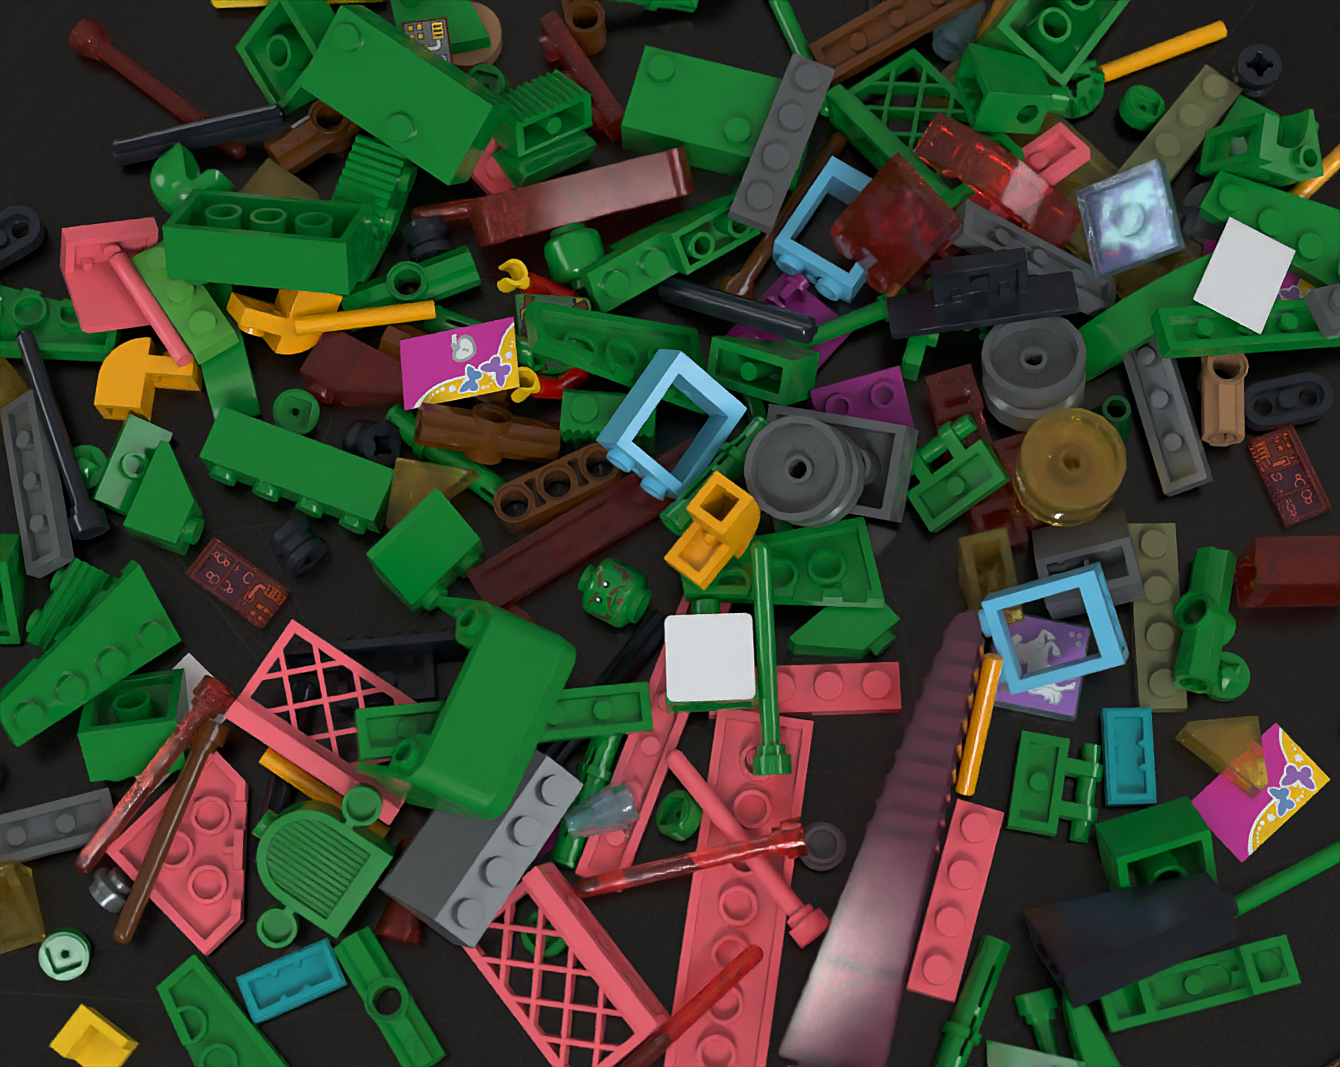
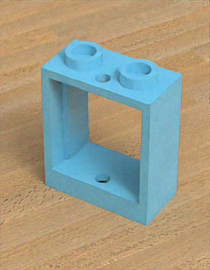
M832 156L774 241L773 260L777 261V266L789 276L799 273L814 283L816 289L826 298L833 301L841 299L850 305L906 221L910 201ZM827 193L881 224L849 273L795 242Z
M659 349L596 441L609 451L606 458L613 465L628 473L632 470L643 479L640 486L647 493L662 501L665 497L677 499L697 476L708 467L717 454L718 449L723 445L747 408L682 351ZM673 384L710 417L670 474L635 445L632 440L670 385Z
M1100 562L990 593L981 602L983 609L978 610L979 621L984 635L987 638L993 637L997 655L1004 658L999 681L1000 683L1007 682L1011 695L1125 664L1129 656ZM1079 587L1100 653L1023 674L1002 609Z

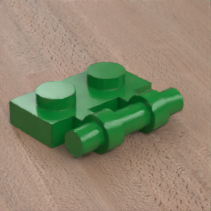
M968 413L954 423L950 420L937 429L938 435L921 447L918 445L915 447L910 477L915 474L920 483L907 492V497L930 532L937 533L1011 480V477L986 440L980 439L970 447L967 446L965 437L978 428L976 422ZM949 450L954 459L935 472L931 462Z
M1022 730L1019 734L1006 828L1054 837L1057 834L1059 818L1071 821L1069 839L1087 843L1089 841L1090 826L1096 824L1098 809L1093 807L1096 783L1101 782L1104 766L1099 764L1101 746L1084 743L1082 744L1080 760L1067 758L1070 739ZM1065 776L1077 779L1074 803L1061 800Z

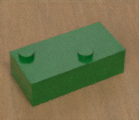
M340 5L298 84L448 186L468 181L511 105L510 102L363 5Z
M645 46L621 124L622 147L626 150L743 178L782 79ZM814 126L788 188L790 191H794L798 185Z
M194 189L162 226L167 278L185 280L186 283L192 285L213 282L350 295L375 256L372 204Z

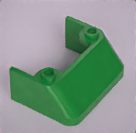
M439 596L435 605L457 620L456 639L461 645L471 650L430 735L417 733L400 741L393 751L389 767L359 761L355 770L409 804L489 821L499 817L511 803L575 664L576 649L559 634L486 601Z

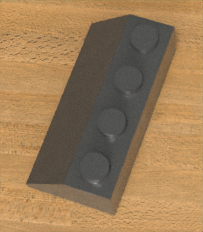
M535 749L511 803L499 817L486 821L432 809L378 888L451 943L473 949L584 784L550 757Z

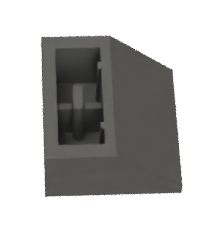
M1124 507L1031 531L1039 579L1100 562L1114 606L1147 598ZM1079 587L1044 597L1045 605L1053 621L1087 613Z

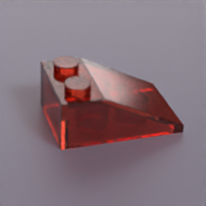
M897 152L837 218L829 233L833 236V243L838 251L848 259L853 258L865 271L864 276L870 286L879 293H885L888 297L897 296L930 267V261L936 260L964 222L906 159Z

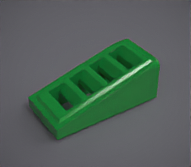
M1065 995L1061 996V1007L1074 1059L1085 1061V1067H1121L1087 1004L1073 1009Z

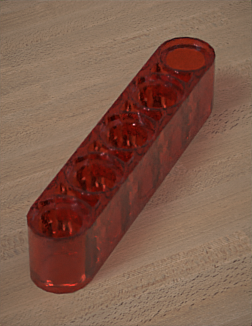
M685 147L478 198L467 202L477 245L480 248L554 230L564 225L585 222L696 193Z

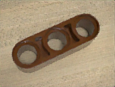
M597 442L585 446L501 486L493 498V508L498 525L503 531L511 535L526 534L617 490L621 483L622 470L606 458L609 451ZM600 461L606 462L613 467L612 471L604 477H595L588 472L591 465ZM556 481H563L570 486L568 493L561 497L550 496L546 493V489L551 483ZM513 501H522L528 505L525 513L518 517H509L503 511L506 505Z

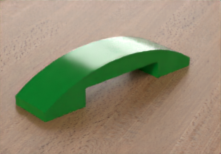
M1213 253L1196 259L1151 282L1078 329L1082 334L1087 349L1086 383L1123 362V356L1156 338L1150 317L1157 308L1203 305L1193 300Z
M213 282L203 284L239 339V343L201 364L214 419L216 420L222 406L256 419L262 418L263 414L257 386L250 367L243 331L237 327L238 323L226 310L232 292H236L235 285Z
M1285 934L1184 961L1101 997L1099 1000L1109 1033L1286 988L1300 984L1301 980Z

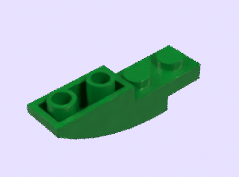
M734 193L672 215L608 246L611 253L579 270V274L594 311L607 313L677 272L686 275L692 273L759 235L761 231L727 218L736 195Z

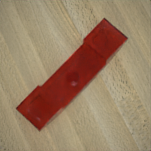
M941 113L934 115L912 152L948 179L953 177L960 179L1024 225L1022 229L1061 250H1064L1082 219V215L1070 201L1036 171L988 138Z
M967 364L926 376L925 383L936 428L938 429L949 420L954 423L968 413L974 419L978 428L965 437L967 446L970 447L980 439L986 440L996 454L982 413L985 406L971 365ZM949 450L944 452L947 463L954 459ZM1006 483L965 512L970 528L983 555L1029 541L1015 496H1010Z

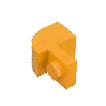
M280 289L275 303H270L232 292L226 310L238 323L237 327L240 330L262 337L275 353L296 354L315 346L328 332L296 336L294 317L337 312L342 295Z
M151 337L132 339L115 348L103 362L98 375L94 405L105 419L125 420L127 415L132 414L150 422L155 388L201 391L203 373L194 358L189 364L179 367L168 351L164 352L163 356H160L161 353Z
M718 471L714 472L686 507L694 521L664 557L671 567L703 591H705L732 556L737 559L741 557L751 542L760 520V508L755 499Z

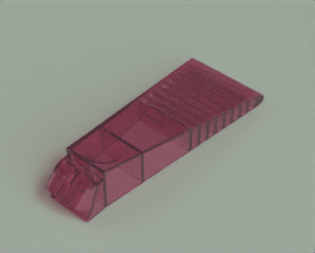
M971 610L955 616L949 629L943 631L942 647L940 652L933 656L934 667L930 677L924 679V692L920 701L914 704L915 714L912 722L904 728L906 737L901 749L895 751L896 762L892 772L885 776L886 787L882 797L877 798L875 801L876 812L872 822L866 824V837L778 1055L798 1060L797 1065L792 1064L787 1067L886 1066L934 856L940 853L939 835L940 832L946 829L944 814L945 809L951 806L950 788L951 785L957 782L956 762L962 759V739L967 737V715L972 714L973 693L977 691L978 673L982 668L984 659V638L981 637V623Z

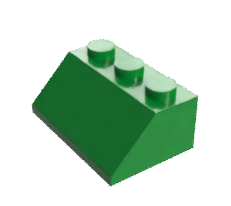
M1008 0L975 44L1035 59L1040 63L1049 85L1064 87L1130 0Z

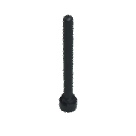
M21 329L16 334V341L72 504V508L69 510L71 517L68 518L72 537L74 540H87L97 537L110 529L103 508H98L97 502L90 500L35 335L29 329Z

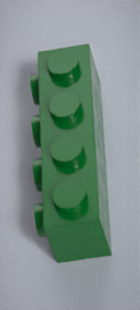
M223 406L199 456L207 469L210 470L208 475L223 484L235 486L236 481L253 486L251 491L266 500L278 502L280 497L296 502L295 508L316 518H321L323 513L339 518V525L358 534H365L366 529L380 534L401 485L398 474L394 469Z

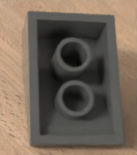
M769 403L766 419L769 423L790 415L813 417L848 435L860 450L865 467L863 492L853 510L848 514L902 523L919 430L906 425Z

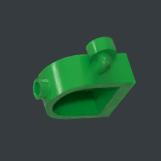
M366 783L352 786L342 800V810L321 801H302L288 806L278 814L270 809L266 811L252 832L253 835L261 839L257 849V869L264 886L282 903L268 907L258 921L257 933L264 944L273 948H281L290 944L299 928L298 913L337 939L392 860L396 850L394 845L366 827L378 819L383 808V798L376 787Z

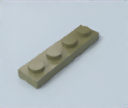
M1206 64L1115 174L1107 187L1161 165H1164L1169 185L1204 142L1205 130L1217 126L1233 106L1243 89Z
M1175 523L1128 524L1147 596L1145 599L1129 602L1136 708H1151V712H1185L1188 709L1187 691L1180 690L1172 684L1181 628L1176 625L1173 619L1175 605L1180 599Z

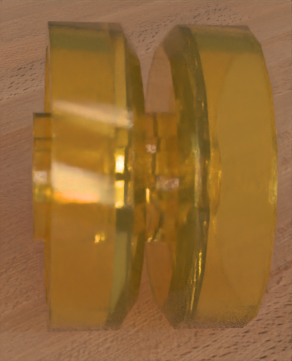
M1083 408L1058 409L1043 415L1029 428L1013 464V487L1020 503L1035 518L1053 526L1075 527L1093 520L1110 503L1126 471V448L1118 431L1103 416Z

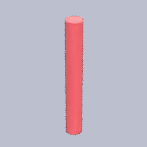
M125 252L115 254L110 259V264L175 363L179 367L189 364L194 358L192 352Z

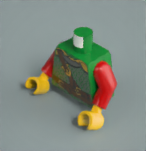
M510 259L499 266V269L507 271L512 279L503 278L498 281V289L503 293H509L519 288L521 293L515 294L518 332L520 335L528 337L524 310L531 301L591 310L590 299L581 297L578 292L550 279L528 272L525 264L518 259ZM549 357L545 366L538 371H534L524 365L518 367L519 384L521 387L511 394V398L517 403L523 402L529 395L533 398L562 400L563 389L577 390L588 382L590 376L595 374Z

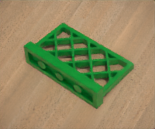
M912 48L850 89L846 90L841 84H838L826 93L830 123L840 133H843L847 140L936 229L952 220L951 209L1025 161V152L1005 133L976 131V135L951 134L953 122H969L957 89L915 48ZM911 67H914L922 74L921 83L897 82L898 76ZM871 93L886 94L884 106L864 105L860 100ZM894 94L918 95L916 107H893ZM945 96L949 100L948 109L923 108L925 97ZM889 119L913 120L911 132H892L888 128ZM921 120L945 121L943 134L919 133ZM916 145L941 146L939 159L918 158L915 155ZM948 147L973 148L971 161L946 160ZM981 148L1001 149L1006 154L996 162L978 161ZM944 172L969 173L968 180L953 190L942 181Z

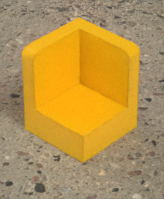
M81 1004L49 1046L63 1057L73 1059L83 1067H121L139 1043L94 1008Z

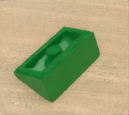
M579 131L517 159L505 149L495 152L493 158L518 193L588 160L597 144L592 137L583 131Z

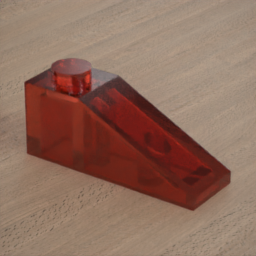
M340 330L323 332L299 370L308 386L306 391L326 404H330L334 400L346 407L392 408L396 403L404 406L401 362ZM453 401L438 403V405L451 406Z

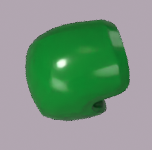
M176 142L168 152L157 159L150 175V187L154 197L163 209L171 215L194 189L233 192L235 189V185L218 170L210 169L201 174L194 156L180 142Z

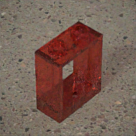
M1340 535L1255 537L1236 560L1235 574L1238 608L1340 606Z

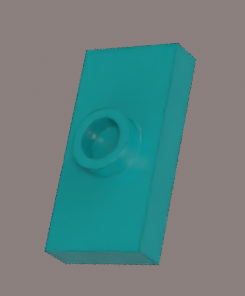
M1102 708L1100 717L1105 806H1155L1157 798L1151 708Z
M330 938L322 939L236 977L253 1024L258 1025L348 985L340 962L333 951L334 947Z

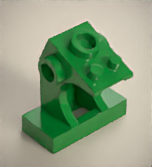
M1307 109L1304 112L1283 117H1277L1265 112L1205 130L1199 174L1214 178L1219 171H1224L1272 188L1324 176L1317 135L1319 124L1315 120L1314 110ZM1249 135V140H1248V145H1247L1243 137Z

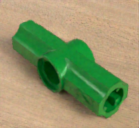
M467 245L419 263L411 261L399 262L390 269L388 274L355 286L350 295H342L341 305L344 311L429 300L436 302L479 286L481 281ZM413 282L420 285L417 292L404 295L399 293L400 288L406 283ZM355 328V329H351V331H352V332H355V331L360 330V329H363V328Z
M1212 546L1197 549V553L1193 557L1188 592L1175 605L1173 619L1176 625L1181 628L1172 684L1180 690L1192 691L1197 694L1212 692L1217 682L1222 647L1230 641L1235 633L1236 620L1228 609L1237 557L1229 550L1216 549Z
M368 926L363 930L353 933L333 948L338 960L362 998L367 1013L375 1020L402 1067H431L447 1055L414 1001L412 992L404 984L371 927ZM388 989L399 990L402 996V1004L399 1010L391 1015H382L377 1007L379 996Z

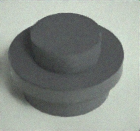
M827 822L810 824L799 836L797 843L798 855L801 861L812 870H831L838 866L844 858L846 852L844 835L836 826Z
M101 867L94 873V881L89 886V890L102 907L112 913H118L124 907L134 882L125 872L118 868L110 870Z

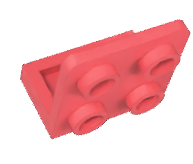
M154 217L62 228L60 268L80 327L84 332L96 333L151 325L110 264V259L120 252H125L130 259L157 244L159 230Z

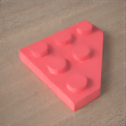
M217 751L215 755L209 754L150 894V899L206 956H209L244 921L249 784ZM175 784L105 850L133 881L136 879Z

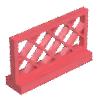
M292 619L224 717L343 796L356 784L366 783L376 787L383 798V808L378 819L387 825H390L404 803V800L356 771L355 767L358 762L348 763L339 757L335 736L354 733L356 728L352 727L334 731L329 702L358 697L359 708L362 709L365 708L363 696L384 692L393 698L394 705L414 704L417 702ZM294 634L312 644L315 665L287 670L283 650ZM319 650L336 661L321 663ZM279 657L281 671L267 674ZM343 665L353 672L356 692L327 697L322 669ZM317 670L322 698L293 704L288 676ZM359 676L376 688L362 690ZM283 677L288 705L266 709L251 699L263 680ZM324 704L329 732L307 736L298 730L295 709ZM289 711L292 725L274 713ZM330 737L333 752L315 740ZM392 758L366 760L363 762L376 764L390 761Z
M549 862L537 865L521 878L523 881L513 889L488 926L489 928L504 929L501 956L487 955L478 942L473 949L463 948L553 1067H571L569 1064L570 1045L594 1048L592 1067H613L650 1035L671 1020V1015L554 863ZM526 893L530 895L539 907L537 926L514 923L516 902ZM505 912L504 922L495 921ZM547 919L550 921L554 928L547 927ZM513 931L536 934L534 961L511 958ZM546 935L562 937L569 946L567 965L544 962ZM577 958L585 968L577 967ZM494 964H501L500 972ZM510 966L533 969L531 996L516 994L509 985ZM543 970L567 973L564 1000L541 997ZM576 975L591 976L598 984V1005L574 1002ZM608 999L611 1001L614 1007L607 1006ZM524 1003L530 1004V1011L527 1009ZM540 1005L563 1008L561 1035L545 1033L539 1025ZM573 1010L597 1013L595 1040L571 1037ZM606 1014L622 1016L635 1034L623 1044L604 1042ZM554 1043L560 1044V1051L557 1049ZM603 1050L614 1051L602 1061Z

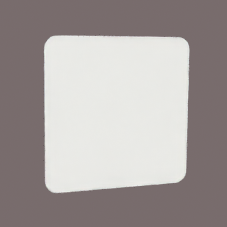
M750 614L671 615L665 619L667 697L670 701L751 699L755 696L753 623Z

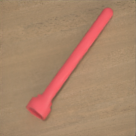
M670 750L665 757L668 767L790 919L787 923L792 928L789 934L801 949L831 926L832 922L820 908L815 910L810 903L806 906L685 755L680 750Z

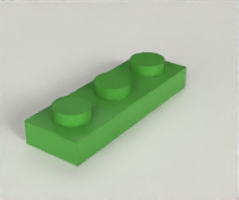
M164 240L130 258L199 365L239 343L236 332L203 284L192 285L186 283L185 280L167 278Z

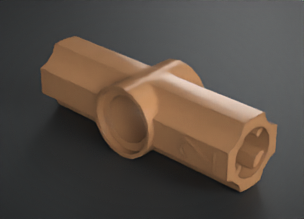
M1244 353L1201 356V370L1196 380L1197 389L1201 394V440L1208 442L1210 446L1227 447L1231 444L1241 443L1245 437L1244 378L1247 375L1249 365ZM1214 370L1224 371L1231 379L1219 377Z

